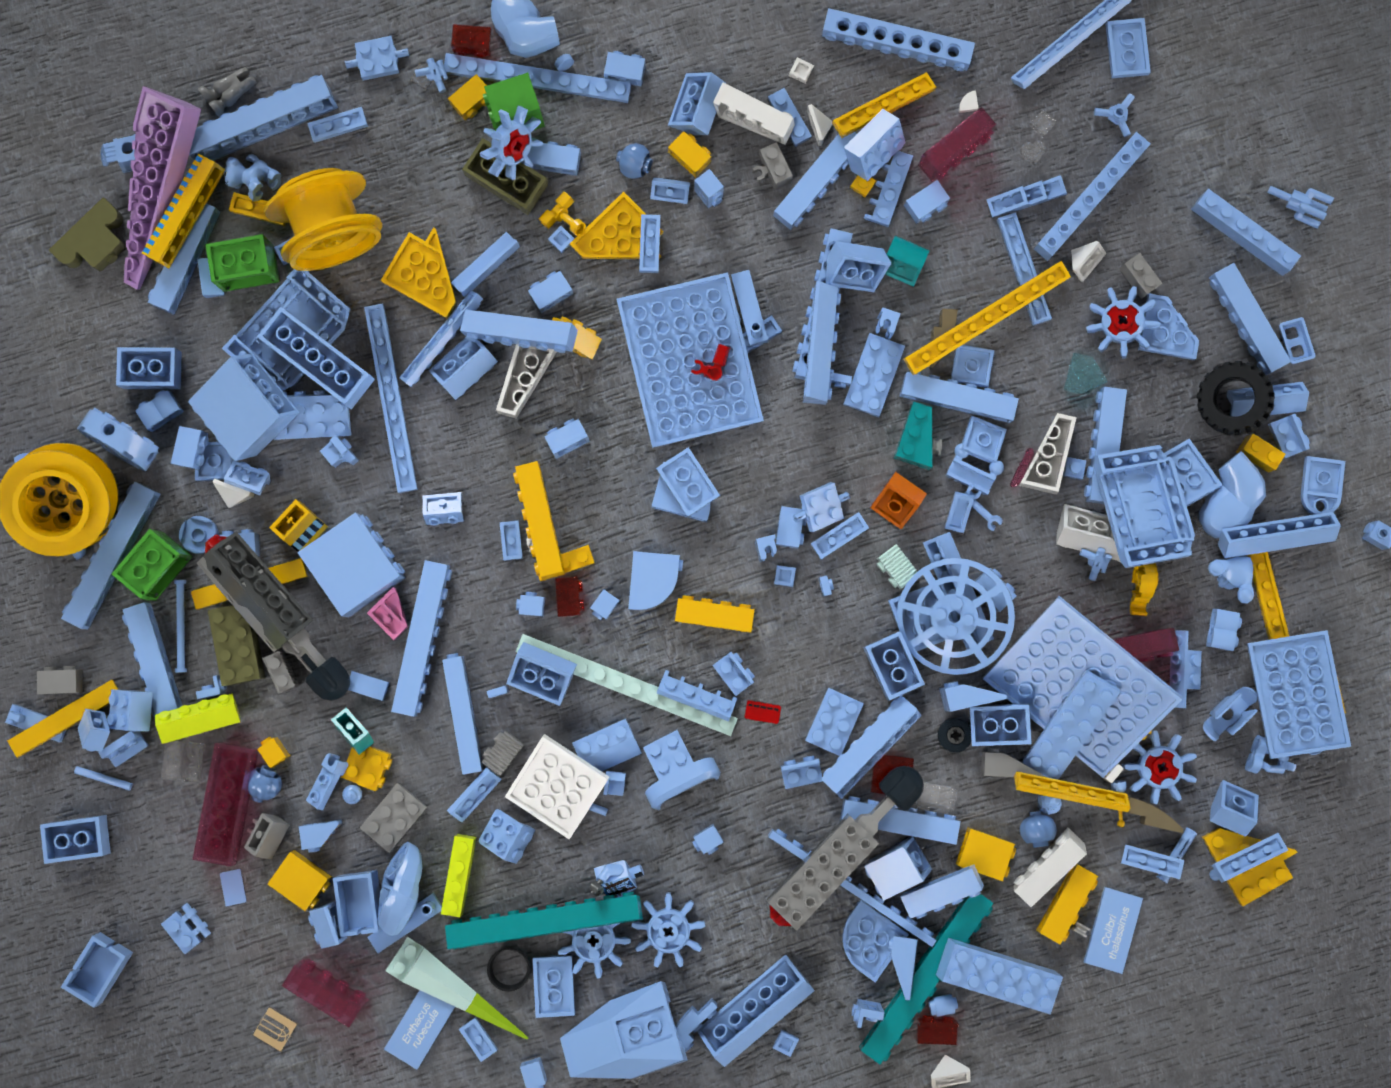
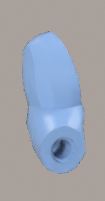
M492 0V23L496 33L504 40L510 54L529 58L560 45L554 17H540V12L532 1Z
M1242 451L1233 456L1218 470L1222 486L1207 495L1199 511V522L1202 529L1214 538H1220L1222 529L1247 525L1252 520L1255 509L1266 497L1265 480L1259 470Z
M410 842L404 843L391 859L383 875L382 889L380 890L378 925L383 932L392 936L398 935L404 929L415 910L419 897V882L423 869L422 855L418 847Z

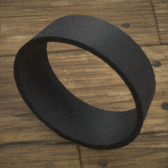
M516 948L500 949L491 956L488 962V978L499 990L515 991L521 988L529 978V961L526 955ZM505 950L517 951L527 962L525 977L514 985H505L499 982L493 973L494 959Z

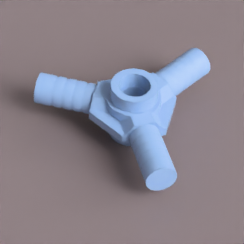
M1129 93L1121 104L1114 105L1109 109L1095 108L1094 116L1108 117L1115 125H1119L1123 136L1127 137L1131 135L1126 124L1127 108L1135 97Z

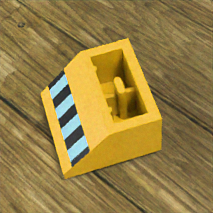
M295 499L269 528L284 542L299 552L318 539L328 526L301 501Z

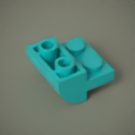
M895 235L886 254L891 261V265L885 275L914 287L930 250Z

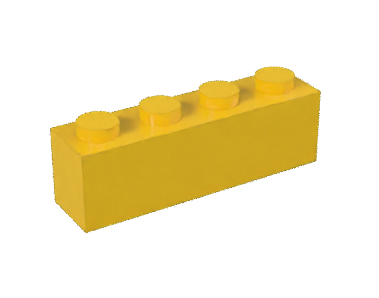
M683 595L682 599L678 598L675 622L751 633L755 609H751V605L739 604V607L732 606V602L720 601V604H715L712 599L701 598V601H695L694 597Z
M1076 864L1064 878L1036 931L1058 944H1061L1062 941L1065 942L1069 936L1068 930L1070 926L1074 925L1078 920L1080 908H1083L1088 902L1087 896L1090 890L1093 891L1097 886L1098 876Z

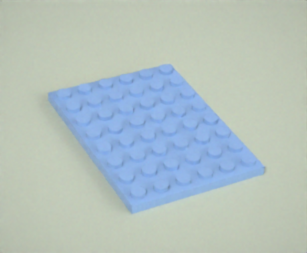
M728 272L617 298L652 448L764 421ZM718 344L731 348L725 366L721 368L723 375L719 381H713L710 378L704 377V374L695 375L691 372L692 370L698 371L701 368L699 364L695 363V360L702 361L705 366L708 364L714 366L712 361Z
M1058 596L985 674L983 680L999 693L1007 695L1008 700L1012 704H1029L1030 718L1043 729L1050 722L1085 670L1092 672L1120 689L1118 697L1076 754L1080 760L1104 778L1182 701L1183 697L1063 598Z

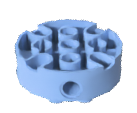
M96 408L90 409L77 427V430L91 441L101 445L109 453L146 472L159 453V447L150 439L137 435V432L132 430L131 426L124 422H118L109 413H103Z

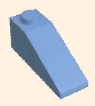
M894 936L893 940H889L888 951L891 952V958L905 1000L910 1001L918 939Z

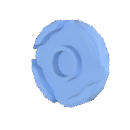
M193 516L182 524L179 530V540L187 551L194 554H204L205 543L214 535H218L219 532L216 524L211 519L204 516Z

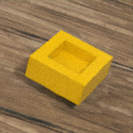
M857 175L850 188L866 198L876 180L871 177L866 181Z

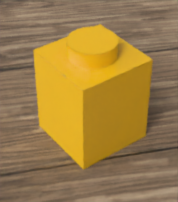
M278 737L266 738L261 742L262 746L257 749L269 768L276 767L290 757V754Z

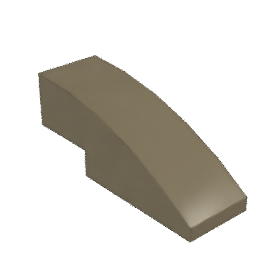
M942 309L940 311L939 327H933L931 330V341L955 327L958 309ZM938 361L931 364L929 368H933Z
M1128 797L1131 808L1127 813L1140 815L1139 823L1183 833V828L1165 812L1144 801Z

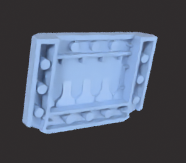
M293 269L286 277L287 279L222 348L231 357L253 353L282 391L295 386L305 374L257 337L279 308L285 309L330 345L345 331L351 310L308 271Z
M1160 445L1102 454L1095 457V473L1118 556L1125 568L1185 558L1192 555L1191 545L1194 541L1195 533L1176 467L1171 457H1167L1163 453Z

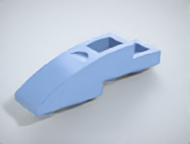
M713 998L699 1011L692 1005L675 1026L678 1038L683 1042L685 1052L694 1045L692 1043L694 1036L691 1032H697L702 1027V1022L706 1018L711 1019L717 1013L716 1009L718 1006Z

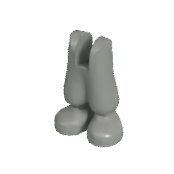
M243 67L229 76L216 81L213 84L212 90L204 86H200L197 89L214 113L220 118L224 113V109L233 106L244 93L257 84V81L254 77H248L250 72L246 67Z

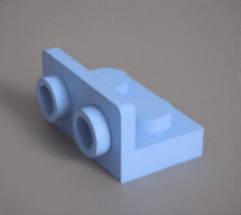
M1296 414L1268 424L1277 448L1286 454L1283 459L1310 449L1309 438L1303 433L1301 428L1302 422Z
M233 460L224 477V483L257 495H261L265 485H269L271 482L270 474L262 468L257 469L251 467L246 462H237Z
M461 492L423 496V517L426 525L435 526L444 523L456 524L463 522Z
M729 652L712 666L734 695L737 696L754 683L752 679L755 676L749 668H743L741 665L743 660L737 653Z
M130 731L98 753L102 759L109 758L112 764L118 767L147 748L148 743L140 731Z
M814 756L804 757L803 761L797 763L795 759L784 761V765L780 766L785 789L823 782L821 780L822 773L819 758L815 759Z
M857 999V1004H853L852 1007L853 1021L856 1022L857 1028H861L863 1017H866V1020L871 1022L883 1020L884 1010L881 1003Z

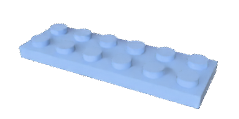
M1085 670L1026 754L1022 763L1047 778L1058 780L1118 697L1120 689L1092 672Z

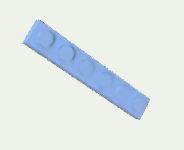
M473 291L467 294L399 377L404 383L411 387L419 381L420 375L424 370L432 365L433 359L441 354L447 342L455 337L456 331L462 325L465 310H477L483 298Z

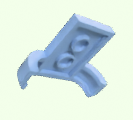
M678 730L643 747L659 780L652 784L645 792L653 809L660 810L661 804L666 800L707 779H719L721 772L714 758H703L693 762Z

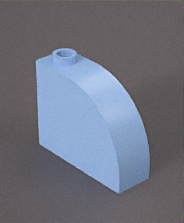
M659 476L652 508L687 517L662 477ZM711 503L688 518L707 522Z
M633 551L629 610L652 609L669 598L676 586L678 571H682L683 560H680V555Z

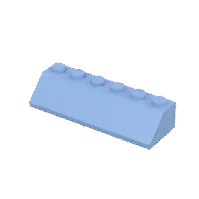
M816 281L813 291L803 403L826 405L827 400H831L832 388H829V381H833L834 369L830 368L831 362L835 361L836 351L832 350V346L837 341V331H834V325L838 324L839 320L836 305H840L841 294H838V287L821 281Z
M784 955L720 1009L711 1019L707 1020L697 1032L712 1056L725 1067L815 990L790 958Z

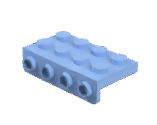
M325 390L313 391L314 394H306V391H296L294 395H287V392H284L300 413L274 440L334 437L335 435L338 437L351 436L349 407L332 394L325 393Z

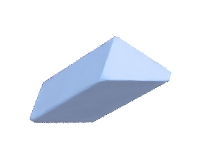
M654 177L650 199L688 204L690 182Z
M208 258L197 259L202 295L205 298L224 296L225 292L211 282Z

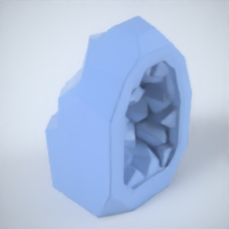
M1038 795V808L1043 814L1050 815L1060 810L1062 806L1061 799Z

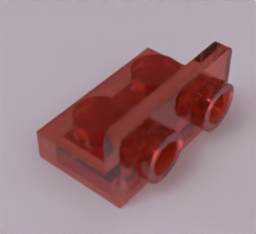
M453 24L451 48L454 53L461 56L473 54L480 58L491 56V27Z
M578 576L556 578L558 617L581 615V611H584V599L580 600V592H583L582 580H579Z
M923 1015L922 1018H917L916 1042L918 1044L957 1045V1028H959V1023L951 1016H942V1019H934V1016Z

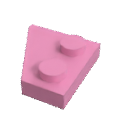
M395 587L388 591L367 612L393 640H396L408 628V623Z

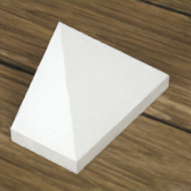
M811 104L807 107V114L817 144L821 146L833 124L832 120Z
M1098 241L1071 250L1073 271L1081 282L1088 277L1106 255Z
M216 479L213 480V484L228 508L254 497V493Z
M947 1055L942 1058L931 1074L932 1088H942L971 1082L970 1069Z

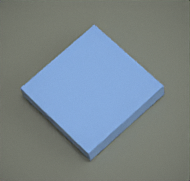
M967 345L955 349L950 379L956 380L960 384H973L977 387L988 388L994 350Z
M971 416L962 440L961 450L988 463H996L1007 429Z
M208 442L203 454L204 463L200 470H195V481L224 480L234 459L228 455V451L221 443Z

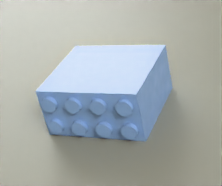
M253 353L230 357L188 401L193 411L201 417L205 426L213 432L217 441L228 451V455L235 461L257 456L300 413Z
M356 512L297 552L342 617L348 618L406 578L404 576V568L400 563L393 560V557H395L389 547L386 548L382 544L384 540L381 535L372 530L371 526L373 524L370 519Z

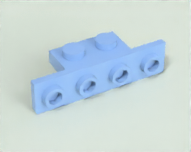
M1185 630L1171 631L1169 686L1183 697L1182 701L1175 708H1186L1187 689L1200 690L1202 651L1188 650L1189 631Z

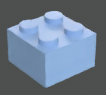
M111 689L109 697L110 710L107 717L109 729L150 731L153 692Z

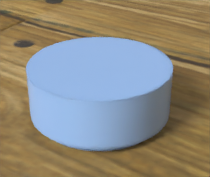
M563 54L557 58L554 65L558 71L563 72L573 65L574 60L570 54Z

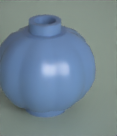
M637 143L627 145L623 151L619 150L616 157L621 173L630 179L641 178L645 173H649L653 161L650 158L648 149L644 145Z
M262 765V767L254 768L247 774L244 785L246 791L252 796L251 799L253 801L262 803L263 800H270L279 794L282 780L280 775L276 773L277 770L275 768Z
M1041 811L1029 812L1030 816L1025 818L1020 825L1022 839L1027 844L1033 843V848L1049 846L1048 841L1054 840L1057 833L1054 820L1047 815H1042Z

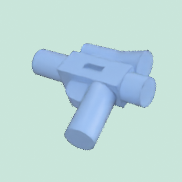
M429 58L426 60L428 67L415 69L416 77L426 76L430 81L434 80L439 93H444L446 88L441 77L447 80L448 76L444 69L443 60L435 62L433 58Z
M1101 547L1098 548L1096 554L1084 548L1079 553L1080 556L1087 558L1088 565L1092 566L1089 579L1092 581H1096L1100 569L1101 573H1106L1108 563L1112 559V555L1105 554L1106 550Z

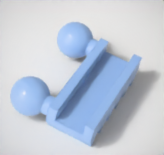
M962 443L958 444L954 449L955 458L946 476L966 486L973 483L975 491L981 490V494L988 495L996 476L1004 471V464L999 460L996 463H990V473L988 474L962 461L969 454L961 450Z

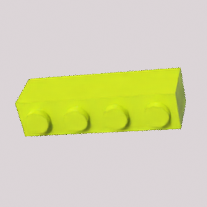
M233 693L220 695L210 700H202L192 705H184L174 710L162 711L155 715V726L162 744L240 722L239 710Z
M462 834L454 836L441 909L442 915L459 918L463 915L477 837Z

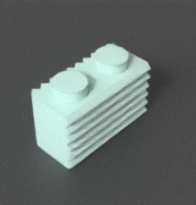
M897 544L877 558L878 568L883 573L885 571L890 576L888 580L894 588L902 589L913 575L917 573L915 567Z

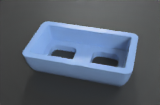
M1300 317L1280 323L1279 330L1287 355L1291 360L1290 363L1296 364L1315 358L1316 355L1304 318ZM1295 327L1298 337L1287 339L1285 330ZM1300 345L1303 349V356L1293 357L1291 347Z

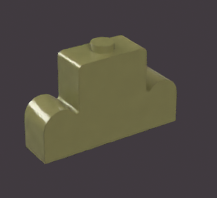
M103 197L49 251L69 268L80 266L83 257L93 268L101 272L109 264L114 263L118 255L126 248V245L111 230L122 225L123 216Z

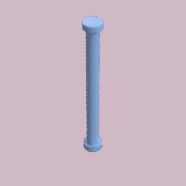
M174 580V584H176L177 669H175V673L187 672V668H185L184 584H186V580Z

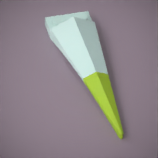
M407 936L386 968V972L405 984L517 1036L528 1039L521 1030L426 948Z

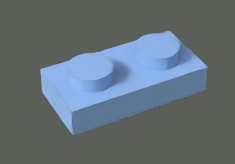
M519 520L500 522L503 561L523 559Z
M477 1017L459 1028V1031L480 1062L498 1050Z

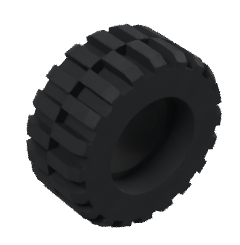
M1225 362L1224 365H1217L1211 373H1207L1204 376L1205 379L1203 382H1200V389L1197 392V407L1203 420L1214 430L1224 435L1242 436V434L1253 433L1255 429L1261 428L1266 420L1268 421L1270 413L1274 409L1275 393L1270 380L1261 369L1248 362ZM1231 381L1247 383L1253 389L1255 395L1252 408L1242 416H1228L1219 409L1217 404L1218 392L1225 384Z

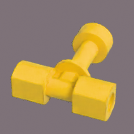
M563 191L555 200L557 203L551 211L547 209L538 219L548 229L556 221H564L570 226V231L579 236L584 232L586 224L582 220H574L568 215L567 209L574 201L571 196Z

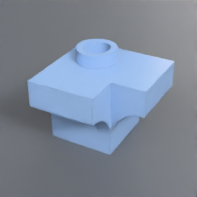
M336 435L320 450L327 461L335 468L343 462L355 465L359 461L350 450L351 444L345 438L342 440Z

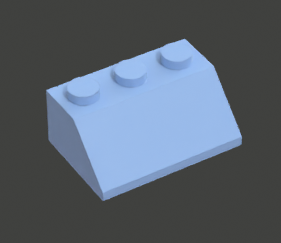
M712 72L686 73L668 126L693 135H708L716 114L713 101L724 81Z
M836 241L827 256L826 284L840 288L875 292L890 267L891 261L883 248Z
M465 337L428 371L456 400L464 395L468 388L477 383L487 371H490L498 361L478 339L477 341H470Z
M627 718L572 742L577 755L600 771L609 769L642 754Z

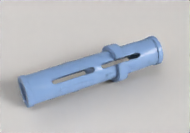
M1186 827L1170 856L1182 859L1197 833ZM1162 874L1156 876L1165 883H1168L1170 879L1169 876Z

